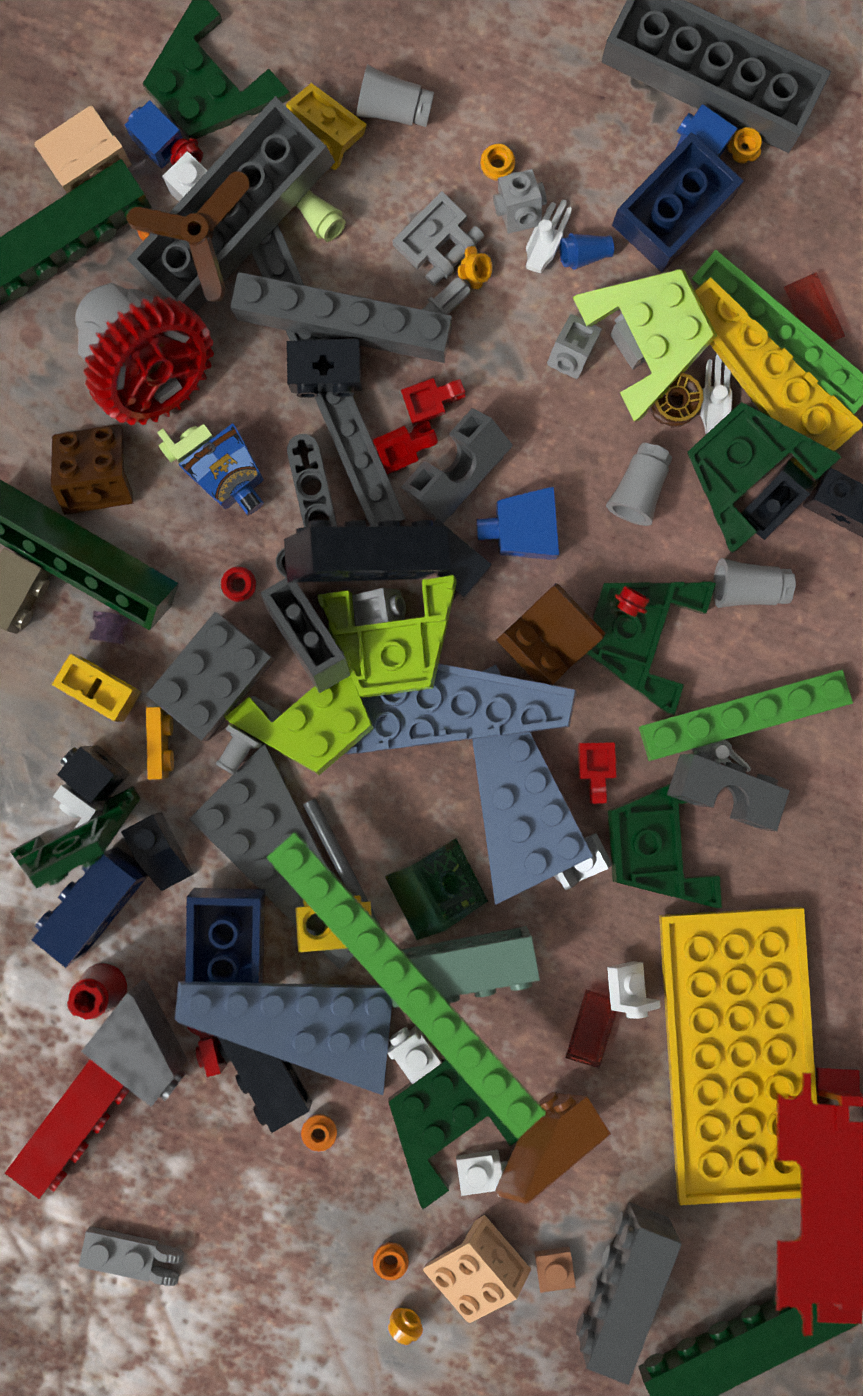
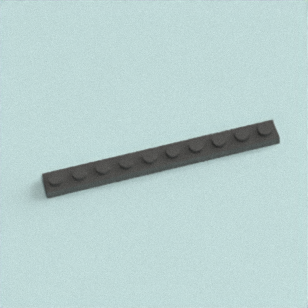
M277 224L252 251L260 273L265 278L304 285ZM286 331L290 341L328 340ZM329 364L323 365L322 371H319L321 376L327 375V371L330 369ZM318 392L315 400L370 526H378V522L387 520H398L400 523L405 522L406 518L353 396L336 397L333 396V392Z

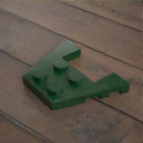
M208 0L191 1L142 83L147 93L188 139H198L232 125L231 121L247 114L251 116L256 115L275 96L282 103L287 102L291 98L289 90L269 68L243 91H240L200 47L198 42L222 22L220 13Z
M743 402L738 404L687 452L731 553L736 552L758 532L734 506V503L791 453L815 480L820 478L842 458L837 452Z
M604 583L592 620L605 632V637L589 650L586 655L665 713L675 715L684 684L650 674L649 670L670 604L699 614H707L716 583ZM624 586L634 589L650 599L645 607L647 612L645 614L638 612L636 617L627 614L617 607L620 601L616 599L615 595L620 594Z
M670 783L608 810L613 882L714 908H722L720 876L684 877L679 804L687 802L667 795Z
M134 786L105 800L103 814L47 844L43 842L40 836H37L11 850V854L36 889L47 883L50 886L64 880L69 875V872L79 866L87 868L101 859L102 854H104L139 802L140 796Z
M443 1058L439 1066L414 1084L410 1082L388 1099L417 1198L422 1209H425L449 1191V1185L429 1158L483 1119L489 1117L509 1146H512L519 1140L446 1058Z

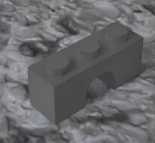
M471 408L449 433L457 446V455L454 462L447 469L441 471L424 461L401 486L424 513L435 520L438 519L442 523L456 511L458 506L478 487L485 476L503 459L504 455L513 446L492 418L474 408Z
M695 750L694 754H680L667 795L698 807L714 808L718 793L726 787L731 792L734 801L730 819L760 830H778L790 790L777 786V779L763 774H757V777L746 774V767L731 762H726L724 766L714 762L716 756L704 751Z

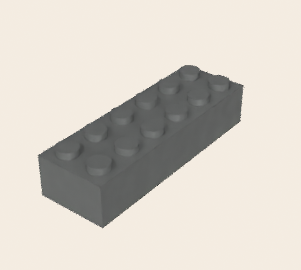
M627 0L606 41L601 60L602 63L696 109H699L702 104L739 130L746 127L753 128L758 131L762 141L787 153L791 151L799 138L831 73L830 70L685 0Z
M275 96L169 213L185 217L189 214L197 213L231 173L240 171L248 177L249 188L247 192L213 230L212 244L223 281L225 282L335 161L327 146ZM201 226L193 230V236L200 233ZM150 233L127 259L165 298L171 297L175 301H181L191 310L193 309L195 313L207 301L202 290L189 243L186 240Z

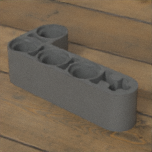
M298 434L289 441L287 455L304 527H309V522L312 521L314 516L324 514L329 517L332 526H338L318 443L310 435ZM302 447H307L309 450L308 458L312 469L305 470L304 463L300 457ZM310 480H317L322 484L321 490L316 495L309 496L303 492L304 485ZM283 548L277 554L276 567L278 572L284 578H287V573L284 569L286 561L285 548Z

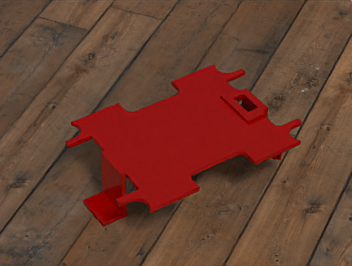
M816 1068V1094L837 1100L838 1105L813 1104V1100H811V1073L802 1072V1088L797 1096L788 1095V1098H784L777 1094V1161L796 1162L800 1167L801 1232L795 1240H777L776 1309L779 1311L787 1306L797 1308L802 1316L804 1336H812V1303H817L818 1322L862 1324L863 1122L849 1121V1106L863 1107V1093L860 1092V1070Z

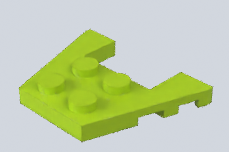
M682 269L577 294L573 297L586 326L592 327L620 309L651 370L649 376L620 392L634 421L644 418L651 406L663 397L669 390V386L678 376L685 372L717 337L685 270Z
M454 575L422 580L425 616L421 618L355 627L353 597L349 590L318 595L320 606L325 611L330 629L336 637L346 659L350 675L359 696L364 698L433 689L457 584Z
M329 627L327 630L341 651L338 641ZM351 675L321 693L314 686L273 722L268 719L250 697L225 717L230 724L318 775H321L374 728Z

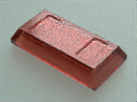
M817 272L784 287L797 318L827 344L845 337Z
M585 990L565 1058L598 1069L600 1068L617 1011L611 1010L610 996Z

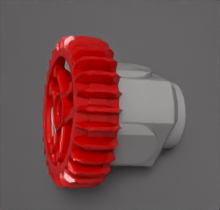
M109 283L90 291L77 308L76 325L79 329L78 354L88 365L83 371L87 378L85 384L93 400L111 418H115L120 423L127 422L131 426L135 425L136 422L146 425L149 418L156 423L162 414L169 417L170 410L173 408L181 410L180 403L185 399L191 401L189 395L193 390L200 391L199 381L207 379L204 370L212 367L209 358L214 355L211 349L214 342L210 337V330L202 319L181 301H175L171 297H167L165 300L158 296L152 298L133 288L126 289L114 283Z

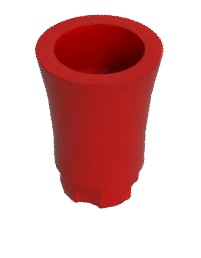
M107 963L95 964L86 969L80 980L74 984L69 992L67 1006L73 1016L88 1020L97 1018L103 1013L113 1011L127 994V981L124 974L117 967Z

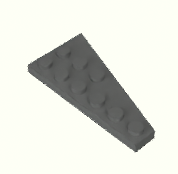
M264 743L237 770L236 775H232L189 820L259 889H265V895L297 926L296 908L304 907V899L266 857L294 832H297L324 864L325 862L297 804H295L281 772H279L267 744ZM312 914L308 917L306 928L310 934L318 936L325 930L326 924L317 914ZM347 948L321 950L339 969L354 956Z

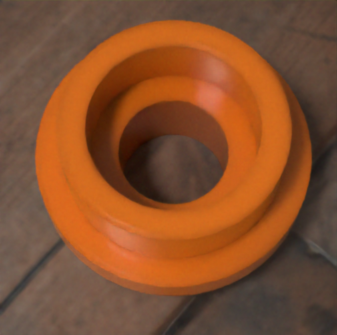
M312 1115L302 1126V1141L306 1147L313 1151H325L336 1140V1124L326 1115ZM317 1128L322 1129L326 1136L322 1139H316L312 1131Z
M388 1242L379 1246L375 1251L373 1267L381 1278L396 1280L401 1278L408 1269V1254L401 1245ZM388 1255H393L398 1261L393 1265H389L384 1259Z

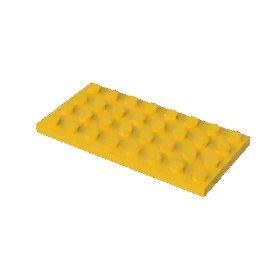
M786 907L659 915L676 1189L679 1205L801 1198L799 1165L796 1162L777 1161V1094L784 1098H788V1095L797 1096L802 1088V1072L811 1073V1100H813V1104H817L804 908Z

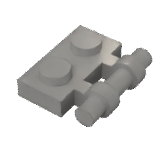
M441 191L392 241L393 246L417 270L427 260L434 266L425 277L430 284L435 286L442 278L447 279L455 271L453 267L465 256V249L469 246L476 247V244L484 237V234L476 226L466 234L460 227L467 221V215ZM450 238L456 245L443 256L438 249Z

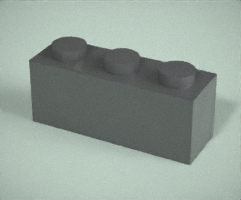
M287 578L260 592L268 613L319 693L350 676L344 655L297 583H287Z

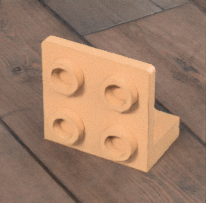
M92 106L76 114L34 143L66 193H69L120 159L123 160L127 168L132 165L115 135L112 136Z
M483 1215L475 1220L461 1245L428 1262L423 1271L468 1323H471L516 1300L531 1268L491 1221Z

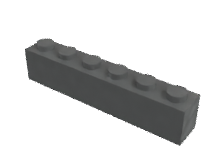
M241 272L237 274L230 306L237 321L330 340L359 339L360 345L364 347L445 363L452 330V316Z

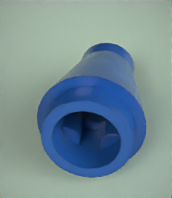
M570 233L568 238L561 239L559 250L562 265L565 268L571 267L573 270H576L601 259L613 257L614 241L612 236Z

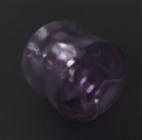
M93 611L92 619L95 621L94 630L89 634V639L125 645L126 637L123 635V629L128 624L129 618L114 613Z

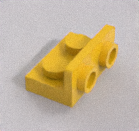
M310 83L286 103V107L327 146L335 161L330 167L333 170L340 167L344 152L365 133L367 126L365 122L313 83Z

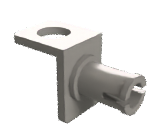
M255 696L251 697L260 709L267 712L271 722L282 715L279 710ZM228 725L226 730L230 732L232 739L220 759L217 760L216 765L236 775L251 748H261L264 743L236 726Z

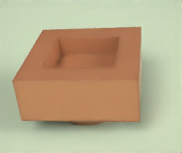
M569 1247L534 1252L540 1293L576 1288Z

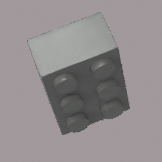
M215 611L146 696L198 739L209 741L224 723L225 717L239 705L276 659Z

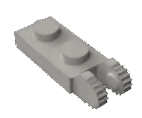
M89 1227L85 1234L78 1267L147 1282L151 1280L154 1284L174 1286L178 1284V1272L154 1266V1261L156 1258L160 1262L178 1264L183 1261L184 1252L176 1247L158 1244L159 1241Z

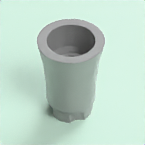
M367 64L359 95L356 117L378 118L410 126L414 123L426 127L434 92L421 89V85L391 76Z
M642 443L638 448L637 454L633 455L619 486L607 502V509L617 517L628 522L643 526L651 525L662 486L669 472L668 466L672 460L669 451L659 445Z
M724 558L718 561L713 582L716 583L713 597L718 608L737 605L789 604L793 600L796 588L795 574L792 573L791 569H780L778 566L747 564Z

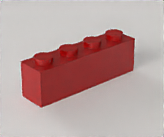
M90 1059L6 1170L5 1174L38 1199L42 1197L47 1189L54 1193L68 1175L63 1171V1168L69 1160L76 1164L89 1147V1144L84 1140L91 1131L96 1134L100 1132L111 1117L106 1113L113 1102L120 1105L130 1090Z

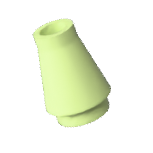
M311 190L295 205L319 239L330 242L336 239L345 227L346 222L342 217V211L316 196Z

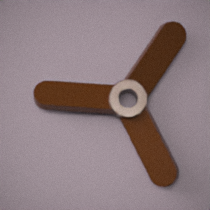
M235 171L231 173L197 213L189 214L186 217L135 207L128 212L127 221L134 230L186 240L191 249L205 298L212 302H220L225 296L226 288L212 244L213 230L247 192L249 179L243 172ZM201 226L200 233L193 236V230Z

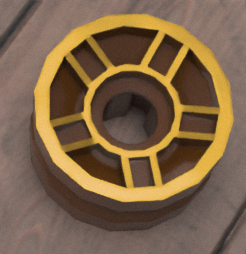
M681 373L669 386V390L663 397L651 406L650 411L654 419L661 425L665 424L671 426V428L681 427L689 423L701 409L703 390L695 378L689 374ZM681 396L680 406H675L671 403L670 397L677 398Z

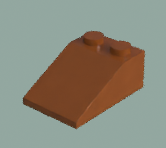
M552 1092L538 1102L545 1109L546 1114L519 1137L495 1189L498 1196L524 1204L530 1203L611 1134L587 1096Z

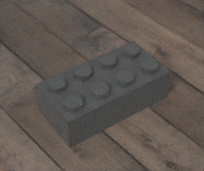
M631 1202L628 1203L625 1213L621 1211L617 1217L614 1232L617 1235L613 1245H608L604 1251L602 1258L603 1272L600 1279H595L589 1292V1301L591 1302L587 1314H581L576 1327V1335L579 1337L580 1351L583 1353L586 1369L629 1385L682 1245L669 1217Z

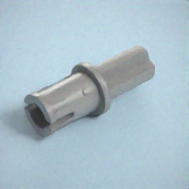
M455 278L434 299L430 297L428 299L429 303L422 310L448 315L471 291L462 279Z

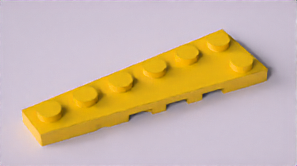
M712 278L705 280L695 289L717 334V337L710 343L711 347L761 413L833 451L837 450L863 427L862 422L834 395L830 396L817 383L818 380L810 372H805L792 359L793 356L785 348L781 349L768 336V332L756 320L751 319L747 312Z

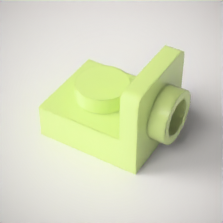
M204 424L200 427L193 426L182 433L180 441L176 444L163 428L157 432L163 440L158 446L171 463L176 459L181 463L214 438Z

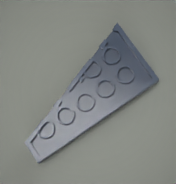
M439 664L433 689L361 697L374 728L345 754L351 755L570 727L577 691Z
M496 665L482 671L501 675ZM530 732L472 739L495 905L593 857Z
M232 982L178 983L175 1020L178 1023L383 1095L392 998L381 985Z

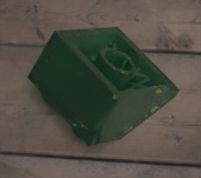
M457 838L419 856L385 876L417 941L446 931L488 902Z

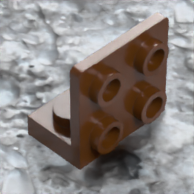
M120 424L65 432L52 436L51 488L64 515L134 504L133 491L124 471L123 429Z
M556 583L496 640L535 682L554 685L572 665L605 637V632Z

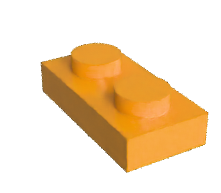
M146 707L148 780L169 778V771L174 769L173 750H168V736L173 735V717L167 714L161 707Z

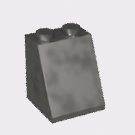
M144 979L124 996L81 1051L150 1107L159 1097L166 1101L185 1076V1073L180 1069L186 1063L187 1058L149 983Z

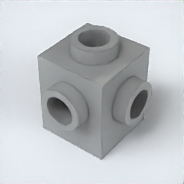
M533 170L514 172L498 178V194L493 195L496 214L498 217L502 216L507 233L510 234L537 227L539 222L542 221V205L547 204L544 185L542 182L537 183Z

